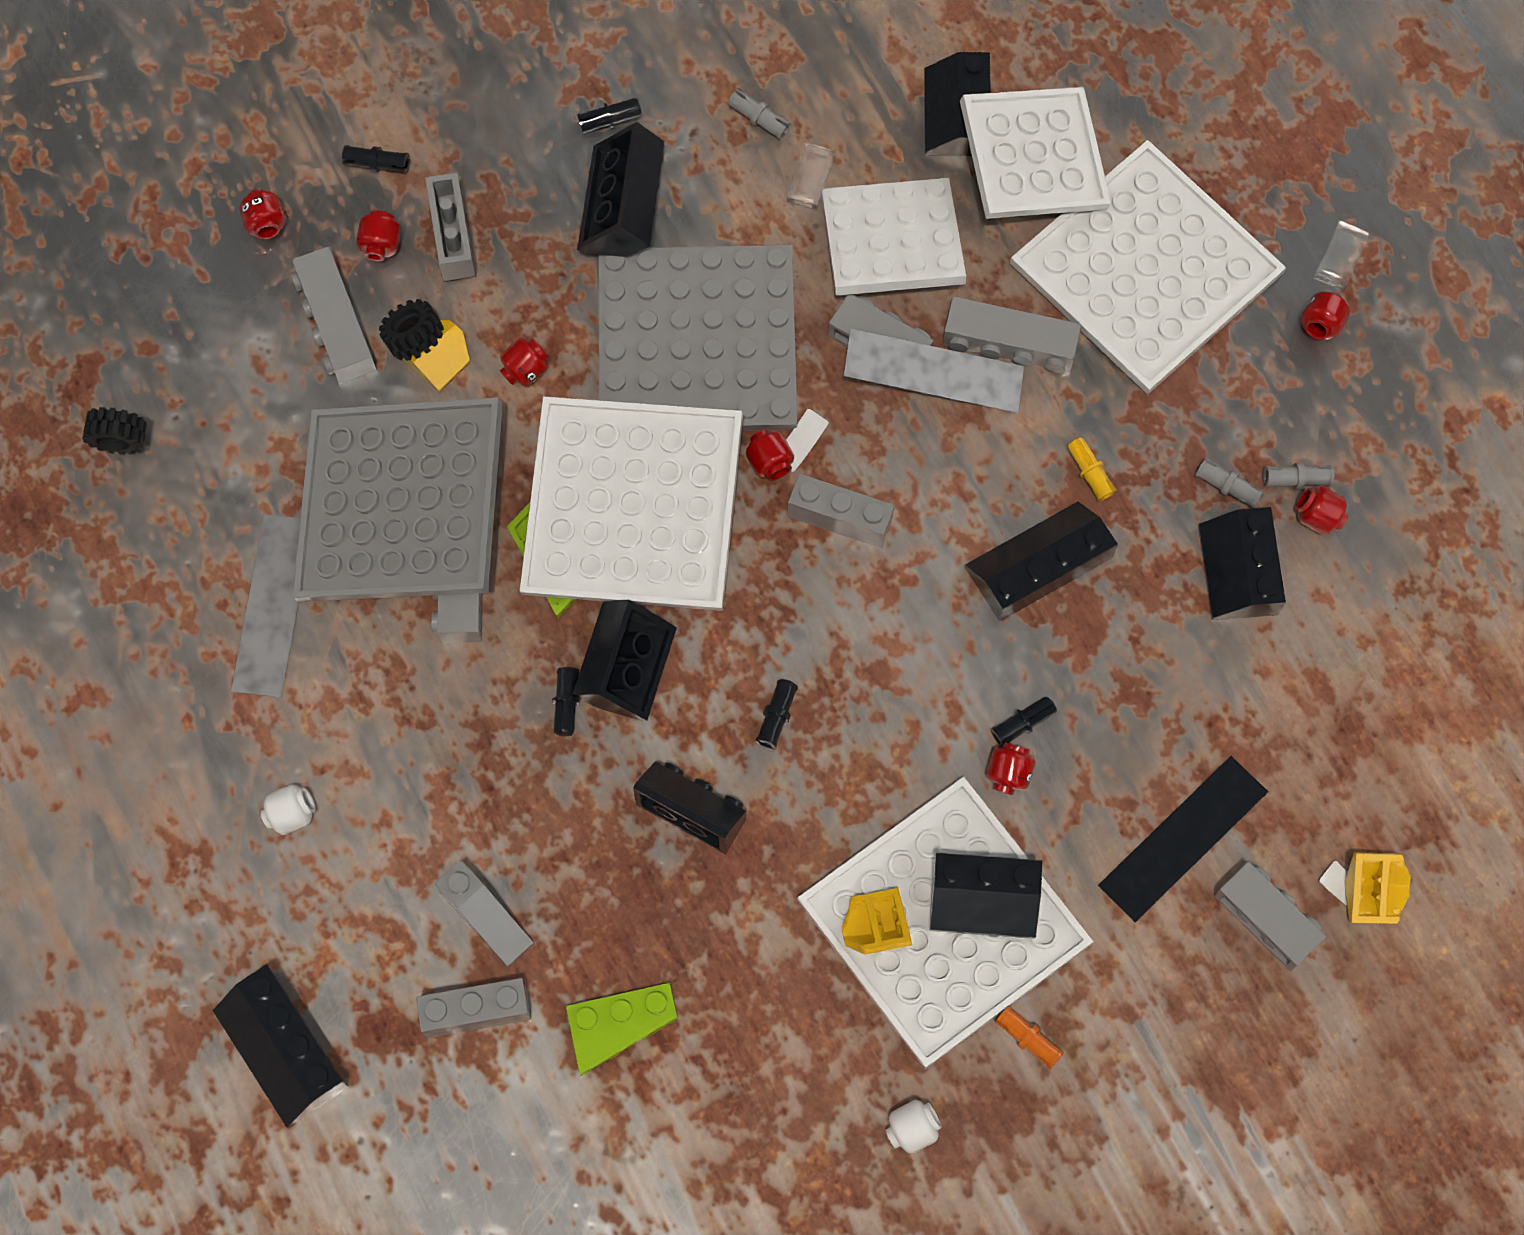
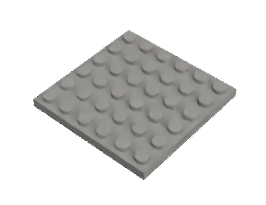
M792 245L645 248L628 257L599 254V401L742 411V431L764 429L794 430V428H797Z
M496 397L311 410L293 598L298 602L488 593L503 402Z

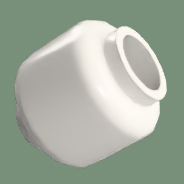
M289 784L266 795L264 809L261 810V818L268 829L273 828L281 835L289 834L310 824L312 813H315V803L306 788Z
M915 1099L890 1113V1127L886 1129V1133L895 1149L901 1146L907 1153L914 1154L937 1141L939 1137L938 1130L942 1128V1125L930 1103L923 1104Z

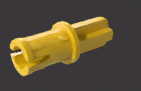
M1079 437L1068 444V449L1082 471L1079 475L1081 478L1086 479L1099 502L1116 493L1117 489L1102 467L1104 463L1097 461L1084 438Z

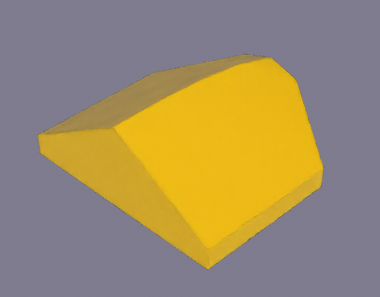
M440 320L444 327V330L441 331L443 335L442 338H436L439 343L436 347L431 345L429 353L426 354L423 351L420 353V358L416 359L412 355L411 360L406 361L404 357L402 359L406 365L439 393L470 364L463 331L450 320Z
M1354 852L1344 882L1349 921L1351 923L1397 924L1399 922L1400 914L1410 896L1411 875L1405 865L1402 854Z
M899 888L851 897L849 909L841 928L846 947L867 955L912 945Z

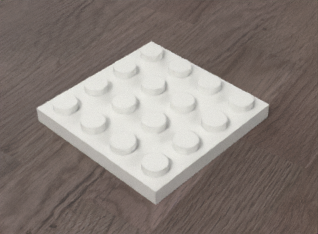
M1084 87L963 95L960 104L986 219L1103 210L1111 205Z
M949 178L822 189V203L835 295L966 284V271Z

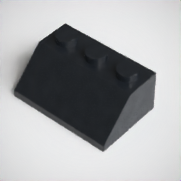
M957 52L924 68L925 155L972 156L960 100L963 95L991 93L990 52Z
M1271 507L1238 509L1199 523L1198 530L1211 621L1279 615L1286 600Z
M631 600L603 601L572 695L596 708L637 720L647 721L677 627Z
M655 761L633 787L636 805L726 854L746 821V811L742 809L743 804L733 797L726 795L723 799L712 793L713 788L702 780L695 779L692 782L683 777V771L673 764L666 762L663 766Z
M936 853L933 862L930 931L1035 939L1041 900L1042 860Z

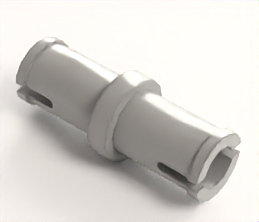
M740 88L736 89V93L734 92L728 101V106L733 107L748 117L751 124L754 126L760 125L779 140L783 138V135H786L791 126L790 121L785 120L770 110L767 103L764 101L759 103Z
M1208 458L1203 461L1196 473V477L1221 489V494L1225 496L1230 494L1248 504L1251 508H1255L1258 505L1265 490L1240 478V473L1234 470L1231 473L1209 461Z
M1294 463L1293 466H1265L1263 481L1265 487L1293 486L1294 489H1303L1304 486H1332L1334 483V469H1332V465L1304 466L1303 463Z

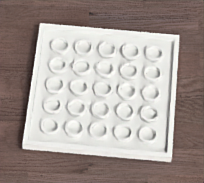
M1149 140L1144 142L1105 176L1111 205L1107 209L1062 213L1013 255L1010 260V264L1071 322L1080 323V331L1147 395L1274 283L1286 270V267Z
M543 397L520 593L529 596L604 602L631 600L636 604L723 611L743 412L737 410Z
M965 777L955 782L797 898L799 904L924 1069H927L1094 942L1043 877L1035 939L930 931L933 862L936 853L1028 859ZM899 888L912 945L867 955L846 947L841 928L849 909L851 897Z

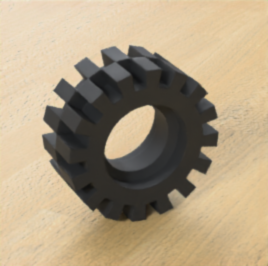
M416 299L414 303L412 300L406 301V306H403L402 303L397 305L398 310L395 312L391 309L388 312L390 317H384L381 321L383 325L379 326V331L381 332L379 335L394 357L396 356L399 360H402L404 357L408 361L414 355L417 359L421 357V352L429 353L431 345L436 347L439 343L436 338H442L443 333L441 331L444 330V327L427 301L422 302L421 299Z
M99 407V410L93 408L86 414L82 439L89 447H97L99 451L107 450L111 454H114V452H118L120 455H125L126 452L130 455L135 454V452L140 453L144 446L147 421H144L143 417H138V414H128V411L123 409L116 411V408L111 407L110 410H107L105 407Z

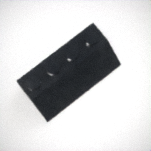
M638 122L593 146L577 250L581 253L628 257L650 246L665 141Z
M1077 501L970 561L964 567L1000 622L1112 559L1118 543L1100 516Z
M267 964L238 982L212 1010L288 1129L349 1088L277 975Z

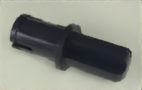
M632 98L609 106L607 103H604L605 107L577 114L582 132L585 134L586 132L609 125L611 128H614L613 124L642 115L638 99Z
M562 667L557 670L556 697L552 698V703L555 705L553 731L556 735L566 737L572 736L574 733L575 709L579 705V699L572 694L579 670Z
M1043 697L1022 711L1017 709L1014 716L991 728V734L997 744L1003 747L1004 742L1010 743L1024 733L1031 734L1033 732L1032 728L1056 714V706L1050 698Z

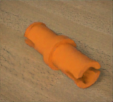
M1008 1006L997 1018L995 1024L999 1025L1018 1041L1020 1049L1023 1051L1027 1049L1045 1064L1049 1070L1055 1066L1064 1054V1051L1060 1050L1040 1033L1041 1028L1037 1025H1030L1011 1006Z

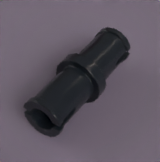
M345 145L343 148V166L370 168L372 172H379L381 169L407 173L409 169L410 159H406L409 158V153L383 151L381 147L377 146L367 149Z
M786 679L777 680L771 702L765 706L763 711L765 718L755 743L765 749L774 750L777 748V742L783 726L789 722L791 717L789 709L798 686Z

